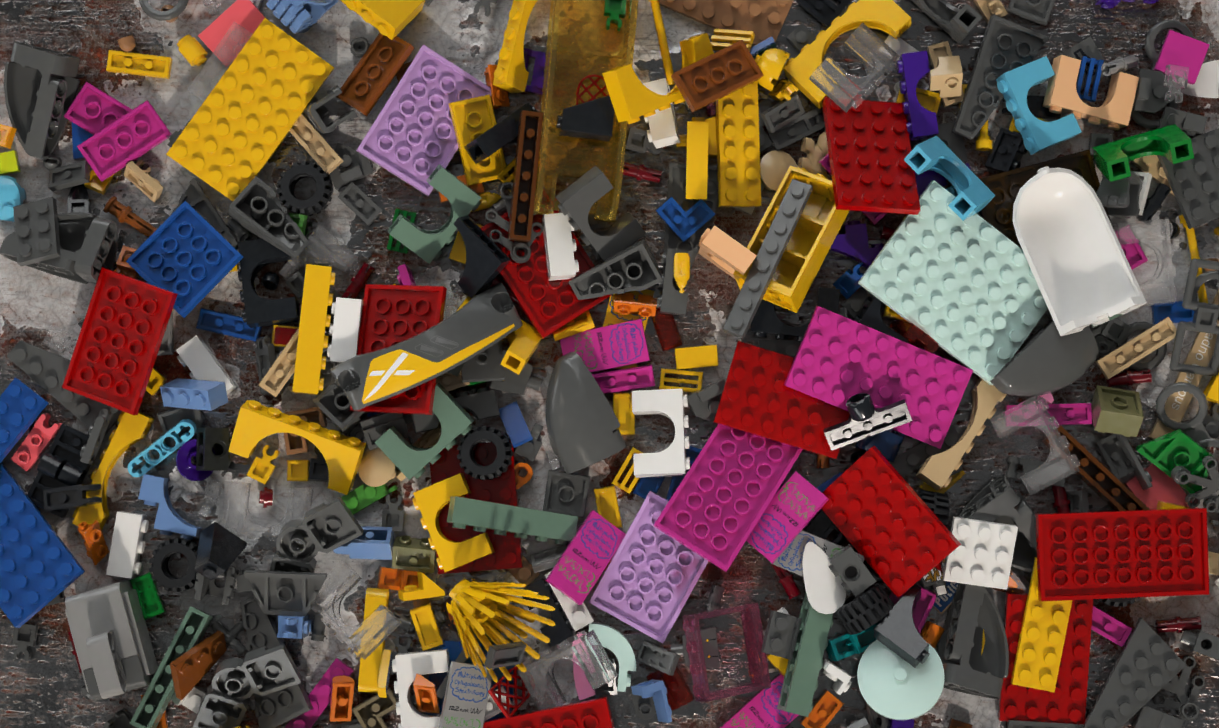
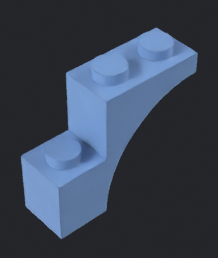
M143 474L138 499L145 500L144 504L150 506H157V503H159L154 529H159L160 534L172 536L173 532L179 533L180 538L193 540V536H200L201 528L182 519L172 506L168 492L169 478Z

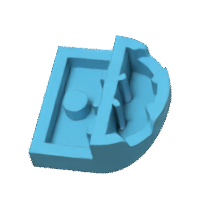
M0 175V220L14 222L13 207L23 204V200L26 199V193L24 188H21L16 182L15 178L8 175Z

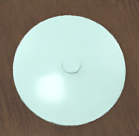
M874 641L865 650L858 665V685L864 700L875 712L889 719L911 720L924 715L938 702L944 688V668L938 653L929 644V657L923 664L919 663L914 668L880 641Z

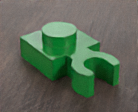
M605 0L604 16L609 17L605 25L606 30H609L611 23L617 25V31L621 30L622 20L620 18H625L626 0Z

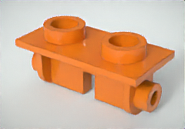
M489 64L484 75L486 85L491 87L492 95L490 98L493 109H498L499 106L510 107L508 91L493 85L494 72L497 69V65Z
M632 293L615 294L613 312H618L622 315L637 314L642 317H655L657 298H653L652 295L639 294L638 301H634V294Z
M95 520L92 524L81 522L78 532L81 534L82 539L85 540L84 545L87 550V556L93 560L94 565H97L109 553L98 520Z

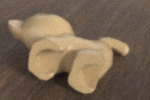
M826 130L819 135L816 145L812 138L804 137L800 151L805 152L807 156L799 158L797 167H803L809 173L815 175L817 173L822 174L832 181V177L827 174V171L819 163L828 154Z

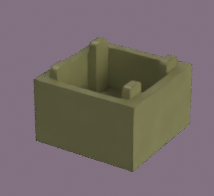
M1097 385L1091 401L1094 430L1101 433L1120 434L1125 437H1137L1144 418L1139 392Z

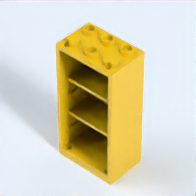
M790 165L747 249L756 255L758 254L792 179L812 185L813 190L763 297L765 301L797 313L850 210L836 209L831 180H828L819 173L816 175L809 173L803 167L796 168ZM754 261L744 275L736 270L733 273L740 290Z

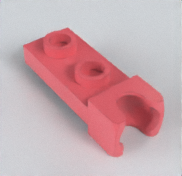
M43 413L38 418L33 429L10 459L26 472L31 471L54 437H56L63 424L55 423L50 427L48 423L51 414Z

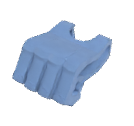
M269 0L266 5L269 9L274 10L273 14L278 19L282 18L280 21L284 26H290L289 29L294 34L307 32L339 0Z

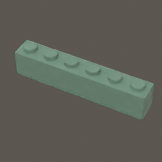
M453 496L450 497L447 522L453 523L452 527L465 529L467 525L473 526V531L486 532V529L494 530V534L503 536L510 532L515 533V538L527 539V535L535 536V541L547 542L548 539H553L555 544L567 546L568 542H571L576 535L578 517Z
M806 591L799 615L802 621L792 660L788 661L777 709L808 717L813 708L812 699L814 692L818 688L817 679L819 671L823 667L822 658L824 650L828 646L827 637L829 629L833 625V613L823 614L813 609L808 601Z
M189 607L129 724L137 728L157 727L175 692L170 663L201 642L213 616L195 607Z

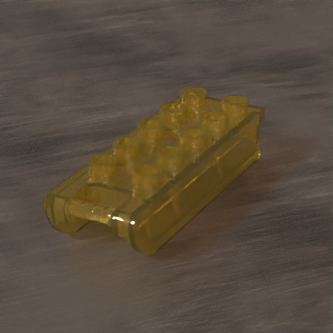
M550 0L540 112L543 113L533 214L544 215L553 214L554 210L560 211L557 207L560 203L555 197L558 177L580 178L594 166H597L614 188L592 205L589 214H594V220L616 221L623 177L627 121L618 123L614 111L613 132L609 142L559 135L560 128H556L557 116H561L563 109L576 105L577 87L584 77L593 74L603 77L602 73L623 65H633L638 0H626L625 18H620L622 20L620 31H617L615 23L610 24L609 30L605 28L606 21L609 18L604 16L605 0ZM589 78L582 82L586 88L592 84ZM600 79L597 85L602 89L606 83ZM581 85L579 89V94L584 91V88ZM595 85L589 89L593 96L599 91ZM606 88L603 90V92L608 96V90ZM585 92L581 98L587 102L591 96ZM600 93V94H599L597 97H595V98H596V99H599V98H602V97H604V96H603L602 93Z

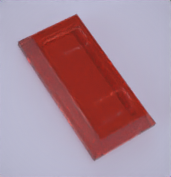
M660 308L656 309L655 317L651 316L662 350L666 351L683 345L673 314L660 313Z

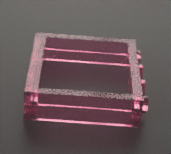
M744 603L683 615V629L687 641L686 650L690 660L689 670L692 675L693 694L696 701L709 702L771 688L766 653L761 652L764 637L758 603ZM741 612L751 683L710 692L699 620Z

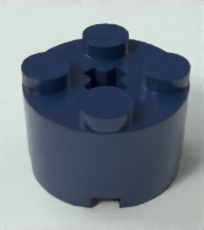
M889 429L857 441L855 447L867 452L875 445L888 461L894 462L905 434Z

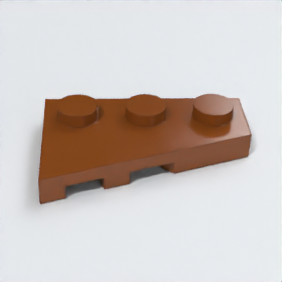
M216 631L170 663L175 694L178 699L183 700L227 651L223 632Z

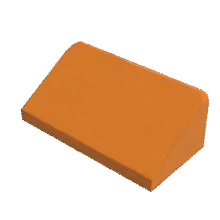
M416 674L413 687L418 712L440 713L435 684L420 674Z

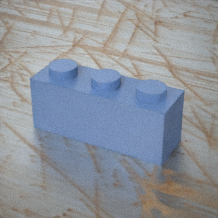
M176 378L160 386L164 407L212 411L228 403L225 382Z

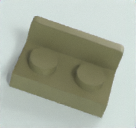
M405 535L395 537L392 551V569L434 573L436 549L432 550L428 538L418 539Z

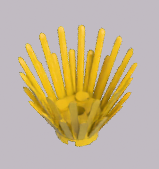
M464 579L457 583L450 591L449 596L452 598L451 605L447 602L446 607L447 611L453 616L466 658L470 655L472 663L475 666L478 665L483 676L486 678V671L480 661L481 658L483 664H485L486 656L473 632L487 652L493 644L485 633L496 645L511 643L500 632L513 642L522 641L511 631L524 639L527 638V633L539 640L549 643V637L505 613L507 612L530 623L537 620L549 626H555L553 620L509 604L513 602L554 611L555 608L553 606L515 596L548 600L550 599L549 597L537 595L539 592L507 588L525 587L526 584L515 582H478L475 579H472L470 582ZM526 644L525 651L533 658L539 659L540 654ZM522 663L516 665L521 672L527 671V668ZM499 667L506 679L512 680L508 670L505 667ZM487 668L493 681L497 683L498 678L493 669Z

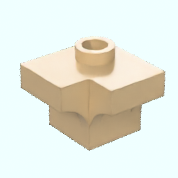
M960 56L938 57L937 68L930 70L929 89L930 91L939 90L940 98L961 96L963 70Z

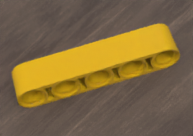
M367 588L358 692L378 693L377 685L382 652L385 649L389 589Z

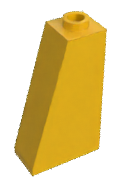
M692 117V121H687L686 199H707L709 122H704V117Z

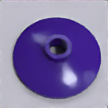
M191 439L179 448L176 456V465L180 474L190 481H202L213 473V471L196 470V461L194 464L191 463L193 456L196 459L197 439Z

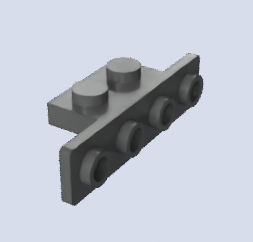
M1112 433V435L1094 443L1108 470L1117 479L1134 472L1143 490L1152 487V478L1141 466L1142 460L1139 454L1133 451L1129 437Z

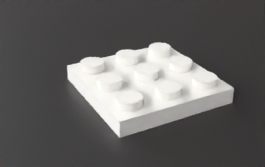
M953 516L950 532L961 545L946 557L943 581L1007 590L1018 527L1016 525Z

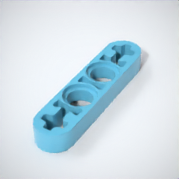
M190 419L181 420L129 462L127 467L129 474L133 477H141L143 474H146L191 439L196 433V424ZM183 426L191 428L189 433L185 432L179 437L178 433L181 432ZM172 437L176 442L175 446H167L164 441L165 438ZM149 450H157L160 457L158 459L150 458ZM145 459L146 463L142 466L141 470H135V464L138 465Z

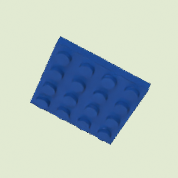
M184 201L126 262L147 283L178 294L173 308L185 318L240 262L243 256L188 202Z

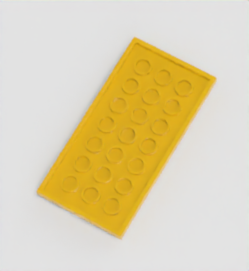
M264 18L166 155L228 199L234 201L255 176H258L335 68Z

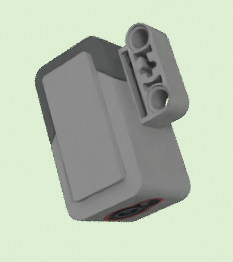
M130 580L66 597L65 612L86 690L90 694L93 701L107 699L150 685L158 665L136 589L133 590Z

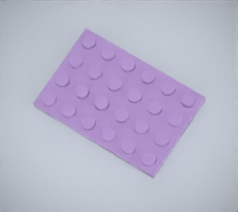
M423 44L356 151L429 196L433 187L426 180L439 164L446 169L459 148L448 103L489 94L491 96V88Z
M649 491L589 603L663 644L704 571L708 560L654 527L655 522L669 501Z

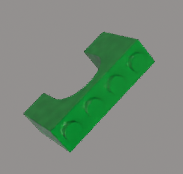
M1176 124L1093 147L1096 167L1110 182L1130 177L1129 162L1136 158L1160 155L1166 157L1173 164L1194 159L1191 138Z

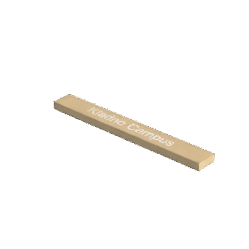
M1219 289L1211 304L1219 305ZM1198 332L1183 364L1207 367L1214 352L1217 334ZM1179 372L1174 383H1191L1198 387L1203 375ZM1184 391L1175 392L1170 395L1164 407L1167 416L1176 422H1181L1193 395ZM1157 418L1149 438L1156 439L1175 430L1164 426L1159 418Z

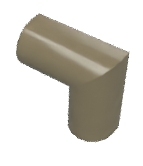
M388 687L387 698H380L376 694L352 708V711L362 728H388L382 716L394 710L398 700L391 688Z

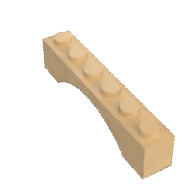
M979 378L971 390L972 412L963 435L948 450L927 458L916 474V477L935 490L948 486L952 480L951 473L953 470L957 471L964 461L961 459L965 452L968 454L975 444L972 442L976 435L980 436L986 427L983 425L987 418L991 419L997 410L995 405L998 401L1002 402L1007 395Z

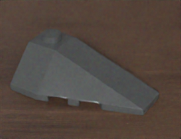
M255 176L229 205L228 215L232 219L292 258L297 259L309 245L308 240L298 225L291 219L287 209L276 197L274 190Z
M644 238L571 279L569 284L577 299L584 300L616 293L622 294L629 291L645 290L663 281L655 256Z
M335 383L328 386L313 400L316 406L345 436L369 413L350 410V403L341 386Z

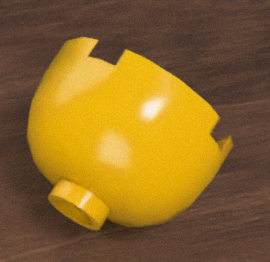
M770 48L765 50L761 56L757 54L755 62L764 75L757 80L758 84L772 92L785 68L784 64L786 60L788 61L790 53L781 49Z

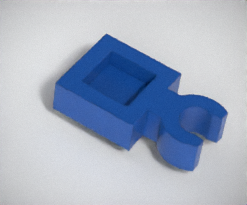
M862 262L853 268V272L848 269L833 283L837 289H840V292L846 299L861 287L858 281L864 275L859 270L863 265Z

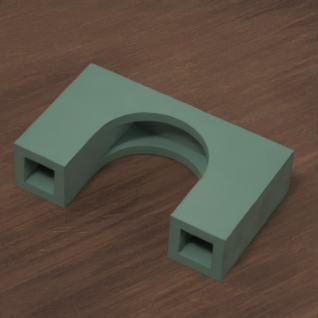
M440 164L426 181L449 200L451 212L447 222L438 229L424 230L400 214L388 229L391 236L429 264L432 260L436 261L440 257L443 246L445 244L448 245L455 237L454 232L457 228L453 223L459 217L467 216L471 211L474 212L481 203L479 201L481 197L478 193Z
M440 383L435 386L432 412L441 423V436L434 446L429 448L415 447L394 426L389 428L374 442L409 480L412 477L418 479L426 471L425 465L429 462L433 465L442 457L439 453L444 448L449 450L457 443L455 438L460 433L464 436L473 428L470 424L474 419Z

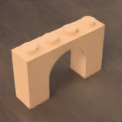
M1060 55L1053 59L1052 69L1055 75L1048 81L1043 107L1049 108V111L1055 114L1063 112L1070 115L1073 113L1076 119L1084 118L1088 120V123L1094 125L1105 124L1111 130H1120V128L1129 125L1139 77L1123 72L1111 75L1105 101L1100 107H1091L1080 99L1076 90L1081 60L1065 55Z
M715 225L711 230L709 228L705 230L698 243L700 248L698 253L734 279V271L736 270L744 275L757 256Z

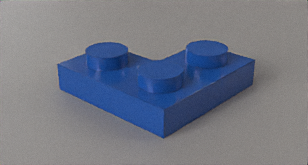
M673 197L669 198L656 210L657 214L683 243L715 216V213L702 199L687 212L681 208Z

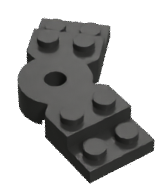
M341 497L326 505L322 503L306 512L304 519L291 520L281 528L276 540L277 551L273 556L270 571L315 573L317 561L314 557L318 551L329 553L363 535L364 530ZM295 540L301 541L303 544H298Z
M282 644L271 649H267L264 646L247 652L244 659L230 658L222 661L215 670L212 685H209L192 728L239 727L247 710L249 697L253 693L264 696L301 683L302 676L286 646Z

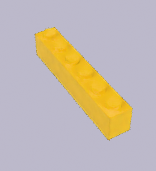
M306 264L292 389L294 393L318 395L319 390L323 391L324 378H320L321 369H325L326 357H323L322 354L323 348L328 347L329 336L325 335V327H330L331 315L327 314V307L332 306L333 294L329 293L330 285H334L335 272H331L332 267Z

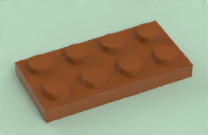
M379 33L340 88L342 93L336 97L363 115L368 116L410 56L414 47L397 36L391 40Z
M743 40L671 75L692 113L764 76Z

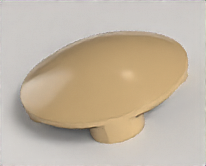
M774 150L768 152L760 159L761 180L767 190L777 191L789 166L797 168L795 160L788 153Z
M379 447L372 450L368 448L363 453L358 473L366 485L379 487L396 476V465Z

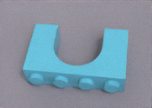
M1047 56L1005 72L996 79L997 88L1003 94L1006 107L1011 112L1015 120V127L1020 131L1024 140V146L1030 155L1069 140L1082 132L1073 113L1055 121L1045 122L1036 118L1028 108L1027 94L1029 89L1049 80L1055 75Z
M937 135L916 145L904 158V161L918 175L927 170H932L944 176L954 186L958 196L948 206L963 221L981 211L996 196Z

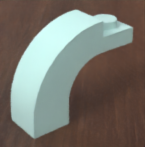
M590 623L587 645L605 647L615 654L619 662L617 691L626 692V687L631 685V674H627V672L636 671V658L631 644L615 628L601 623Z

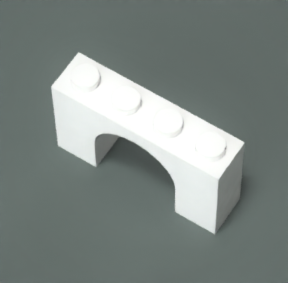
M683 389L632 391V412L634 415H663L669 418L675 426L674 440L667 449L657 453L633 454L634 476L636 478L685 476L687 470L690 469V457H686V449H690V439L685 433V428H689V416L685 415V407H688V394H684Z
M448 649L396 654L395 659H392L393 672H397V681H394L395 694H399V702H396V713L401 717V724H398V728H439L441 714L426 715L418 712L411 702L410 688L416 674L425 675L449 672Z

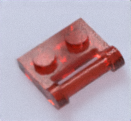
M893 320L889 326L896 333L908 339V343L913 346L924 348L928 352H935L938 349V343L912 323Z

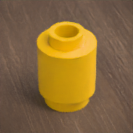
M188 34L178 41L179 52L191 66H200L207 60V51L195 37H191Z

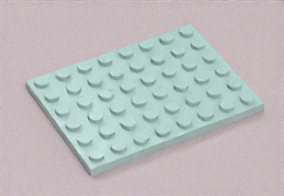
M933 180L919 197L921 209L919 214L906 215L858 281V284L967 368L973 370L977 376L989 385H993L990 382L992 378L1011 361L1048 307L1023 250L977 213L963 221L948 206L956 197Z

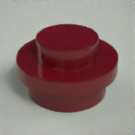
M264 487L263 491H259V504H263V508L272 506L273 489Z

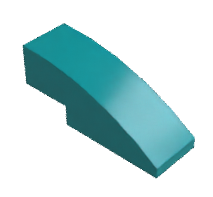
M880 621L858 634L850 635L846 632L828 639L826 651L830 662L839 661L851 655L864 652L877 640L874 638V628Z

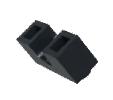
M542 578L523 589L539 592L537 595L550 598L548 600L523 597V599L550 605L555 608L554 611H550L551 620L555 622V626L546 624L540 628L542 634L550 638L548 643L550 648L573 636V627L569 619H565L561 613L564 610L558 599L554 600L551 594L553 590L547 581L545 582Z

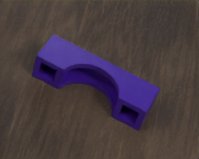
M927 51L901 54L896 64L897 71L902 76L899 86L901 94H904L905 102H902L904 115L907 114L908 122L906 127L910 140L932 138L939 134L936 113L922 107L916 96L918 81L930 72Z

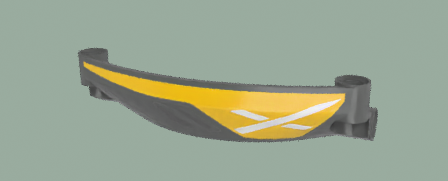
M500 282L477 294L453 315L428 330L392 346L357 355L331 368L330 371L338 386H341L352 409L357 411L417 387L454 369L519 329L523 323L505 286Z

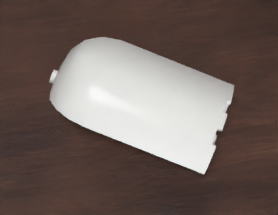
M1049 166L1039 169L1037 174L1020 188L1013 205L1012 221L1017 239L1060 336L1080 332L1091 324L1095 327L1108 322V317L1117 314L1124 315L1146 304L1147 302L1094 189L1083 177L1070 169L1060 167L1049 168Z

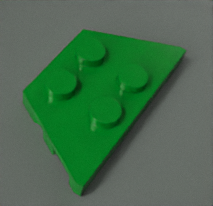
M1180 429L1136 447V450L1170 478L1171 472L1176 466H1184L1193 475L1205 478L1208 476L1207 469L1202 465V460L1205 456H1212V454ZM1192 483L1181 485L1189 493L1193 494L1202 489V486Z

